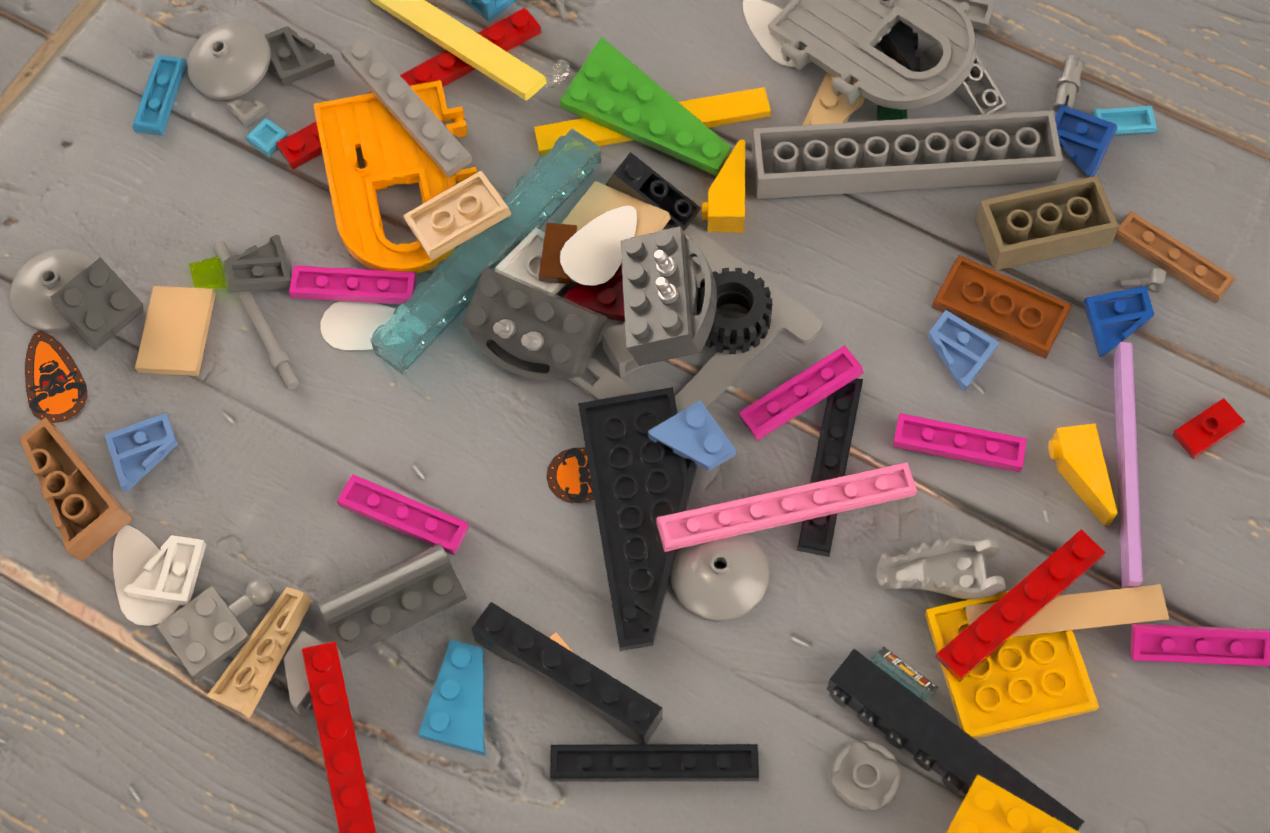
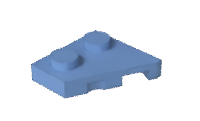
M167 413L105 434L117 477L124 492L129 491L178 445Z

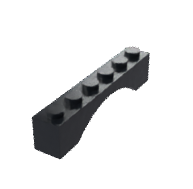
M492 602L489 603L472 627L476 643L500 658L522 666L557 685L593 710L614 729L638 744H647L663 719V707Z

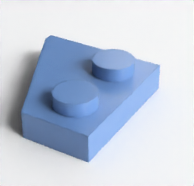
M947 310L944 311L931 328L927 337L960 389L964 392L990 359L999 344L995 339Z
M701 400L648 431L650 440L655 443L659 441L672 448L673 452L677 455L692 459L696 465L707 471L714 469L736 455V449Z

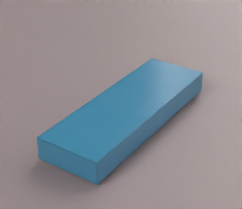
M156 56L132 125L135 132L163 136L187 67L184 58Z

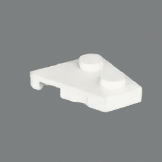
M171 535L161 546L160 552L144 565L145 571L133 584L129 582L125 587L124 593L126 596L179 605L188 604L191 601L206 548L204 540Z

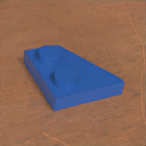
M1060 105L1055 116L1060 146L1087 177H1093L1096 175L1118 127L1115 123Z

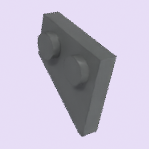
M288 26L265 34L271 49L270 60L283 86L335 66L331 54L327 53L325 55L317 50L314 43L306 38L299 37L298 33Z
M280 235L270 237V242L259 248L254 245L246 249L243 254L234 255L224 260L223 271L228 292L290 288L291 277Z

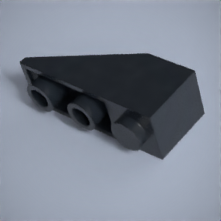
M899 20L891 31L884 35L877 44L885 55L896 60L903 67L910 71L920 72V57H915V50H918V33H913V28Z
M629 152L605 184L669 212L671 219L667 224L674 227L680 226L683 231H685L701 210L700 206L631 152Z

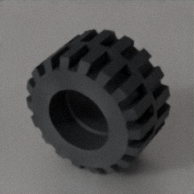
M729 267L722 268V273L720 274L714 271L713 275L717 289L716 309L725 304H738L744 307L748 313L740 318H727L716 311L705 345L709 348L713 345L716 346V351L723 353L724 349L729 350V354H736V350L741 349L742 353L748 352L750 345L756 348L760 344V339H765L768 334L773 305L772 298H770L769 287H764L765 281L761 277L755 279V273L748 271L747 274L742 273V268H735V271H729ZM705 279L700 282V288H698L697 315L701 313L704 303Z

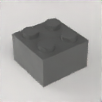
M101 257L51 296L53 306L95 351L143 313V303Z

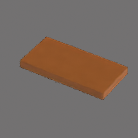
M958 255L933 301L932 308L943 313L947 310L974 327L1046 359L1072 305Z

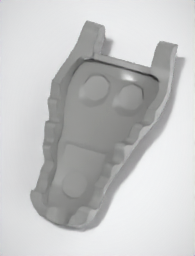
M950 538L945 542L938 539L932 546L923 543L917 549L910 548L906 555L899 554L896 557H888L886 554H882L876 567L878 583L886 590L910 588L936 592L961 599H981L996 595L1006 589L1003 577L993 576L988 578L985 559L996 556L999 553V544L996 539L965 541Z

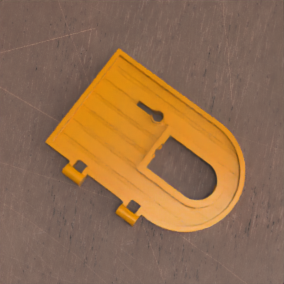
M441 80L410 86L441 122L443 120L444 122L453 121L451 124H445V127L454 136L459 138L467 136V124L464 119L463 107L447 109ZM373 93L314 103V112L335 220L340 238L347 251L358 262L372 270L415 272L418 274L431 270L445 262L454 254L459 246L431 261L418 240L410 244L399 243V245H396L386 239L376 191L387 189V186L406 183L408 185L419 183L424 204L457 185L456 181L460 183L476 174L477 168L461 169L448 178ZM361 147L365 164L363 169H359L355 148Z

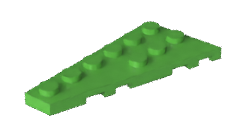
M603 37L599 39L559 101L560 108L716 176L731 154V146Z

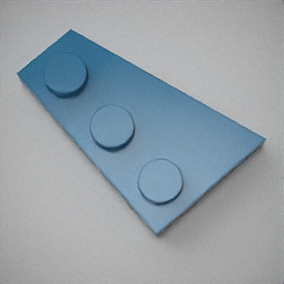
M450 639L418 735L421 739L485 756L484 651L481 647Z

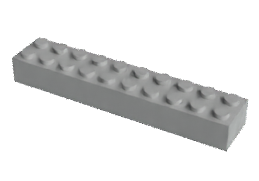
M1053 110L753 128L752 157L757 199L1056 181L1063 162Z

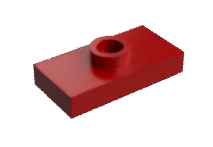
M1223 398L1176 429L1172 435L1194 459L1241 428L1245 421Z

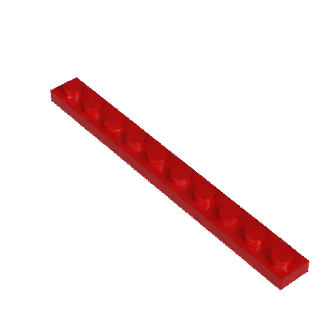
M524 7L477 34L508 52L541 33V26ZM445 50L400 76L409 86L441 80L442 87L475 70V68ZM316 121L276 143L278 150L292 170L323 154Z

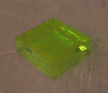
M219 256L189 264L194 288L215 290L227 286Z

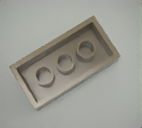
M1099 176L981 200L975 219L993 270L995 271L1111 246L1119 228Z

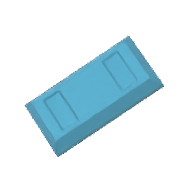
M1152 106L1093 110L1095 117L1117 125L1118 128L1114 136L1147 134L1158 131Z

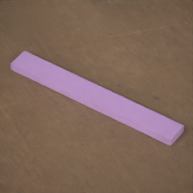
M1120 342L1113 356L1121 575L1122 588L1139 587L1143 582L1134 361L1132 343Z

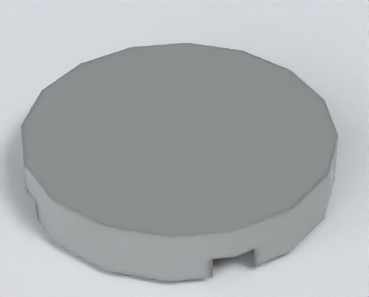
M872 741L850 744L844 747L835 758L831 770L832 787L837 797L846 806L860 812L877 811L887 806L898 792L901 783L898 762L895 756L883 745Z

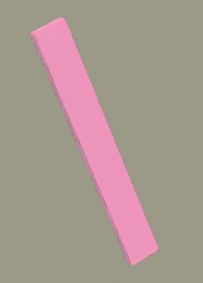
M908 462L661 516L657 517L656 523L664 551L666 552L912 497L916 495L917 489Z

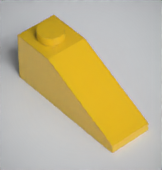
M745 140L737 142L708 190V202H702V220H708L707 232L744 233Z
M1096 424L1057 428L1052 440H1049L1048 443L1050 458L1055 459L1057 470L1102 525L1110 526L1117 515V509Z

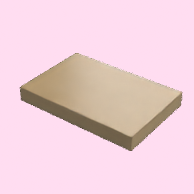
M481 170L403 215V218L431 261L512 214L509 207Z
M595 181L561 224L577 225L578 232L593 219L605 212L618 207L632 206L637 212V224L634 237L661 231L671 218L669 212Z
M153 286L135 365L137 372L199 376L216 296L213 289Z

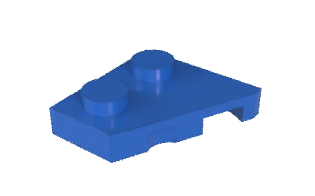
M1146 286L1086 297L1083 301L1099 357H1104L1155 315Z

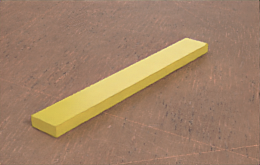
M370 0L525 101L547 84L544 75L425 0Z

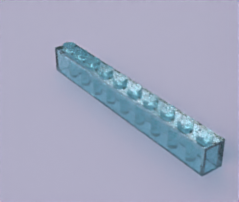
M573 128L565 136H560L555 142L553 149L546 156H541L537 160L534 169L527 176H523L517 181L514 190L507 197H502L512 215L460 244L447 260H442L436 266L427 281L421 282L416 287L414 294L406 303H401L395 309L393 316L385 325H380L374 331L370 339L374 353L403 375L470 304L484 267L495 269L536 227L540 229L601 164L600 146Z

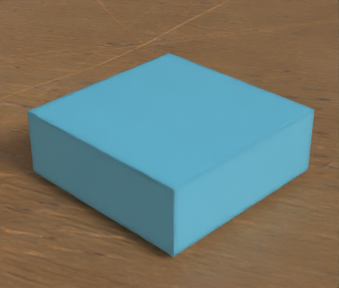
M265 118L246 136V139L250 145L269 158L278 150L276 143L288 137V133Z

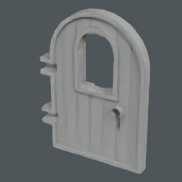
M792 0L767 25L770 34L785 43L781 48V53L786 62L792 59L796 69L800 71L809 61H812L834 76L835 79L832 82L834 94L838 97L841 94L845 95L849 105H852L861 95L875 104L893 109H915L931 105L947 97L963 83L971 71L976 55V40L972 23L966 12L952 0ZM900 20L931 41L938 43L943 48V56L934 68L924 72H914L903 67L874 48V46ZM803 45L806 48L801 52V46ZM852 80H855L856 83L853 86L850 85Z

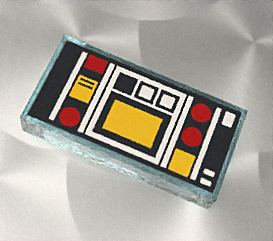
M884 646L875 651L870 659L871 662L925 702L939 688Z

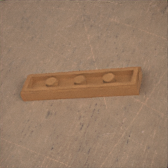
M1130 211L1120 223L1114 237L1214 303L1220 300L1236 278L1133 211Z

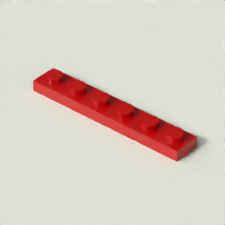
M1081 529L942 648L935 658L960 682L1101 560L1106 552Z
M336 641L302 648L301 652L338 832L376 833Z

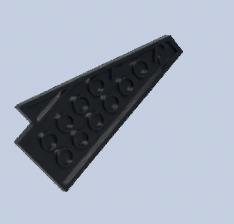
M673 387L578 403L620 651L653 646L677 551V549L664 551L656 520L657 517L687 511L698 467L692 459L683 458L674 453L672 448L659 441L655 443L648 437L649 430L678 414Z

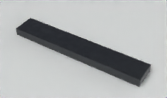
M856 378L827 396L810 484L845 476L863 379ZM838 513L803 521L797 551L829 557Z
M758 744L551 745L550 782L759 781Z

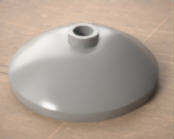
M229 21L218 24L206 31L196 41L190 51L187 63L190 81L201 94L211 99L228 100L242 96L252 90L266 74L271 59L270 45L261 30L250 23Z
M71 249L50 250L31 258L19 269L10 289L11 304L17 316L29 327L40 331L58 332L73 328L53 306L51 296L94 261L87 255Z
M747 534L677 549L670 582L677 600L691 614L708 621L726 622L739 619L758 606L768 587L769 566L766 556L757 542ZM723 562L726 567L724 569H717L714 564Z

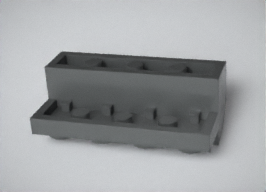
M438 543L317 601L343 658H347L467 599V596L451 566L442 545Z

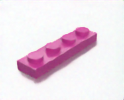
M294 265L289 294L291 298L413 305L417 277L415 272Z
M844 345L738 412L740 419L758 441L864 374L863 367Z
M899 413L892 447L1021 472L1027 438Z
M354 474L351 475L337 500L338 505L344 509L428 545L434 546L440 543L445 552L454 556L469 529V525L465 521Z
M1132 624L1130 657L1132 660L1270 666V630Z

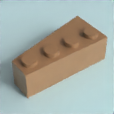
M46 417L20 438L32 470L37 475L41 484L42 494L51 508L55 525L61 532L64 547L72 556L83 562L133 520L131 515L64 433Z

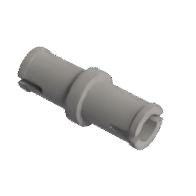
M1076 55L1067 56L1065 59L1062 77L1057 82L1058 94L1053 107L1056 113L1060 105L1073 108L1075 95L1081 87L1079 79L1084 65L1082 57L1078 58L1077 64H1075Z

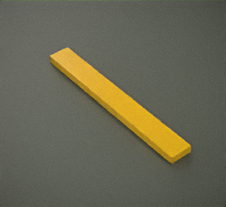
M765 87L679 102L708 128L771 117V109ZM585 118L534 127L540 157L633 141L629 137Z

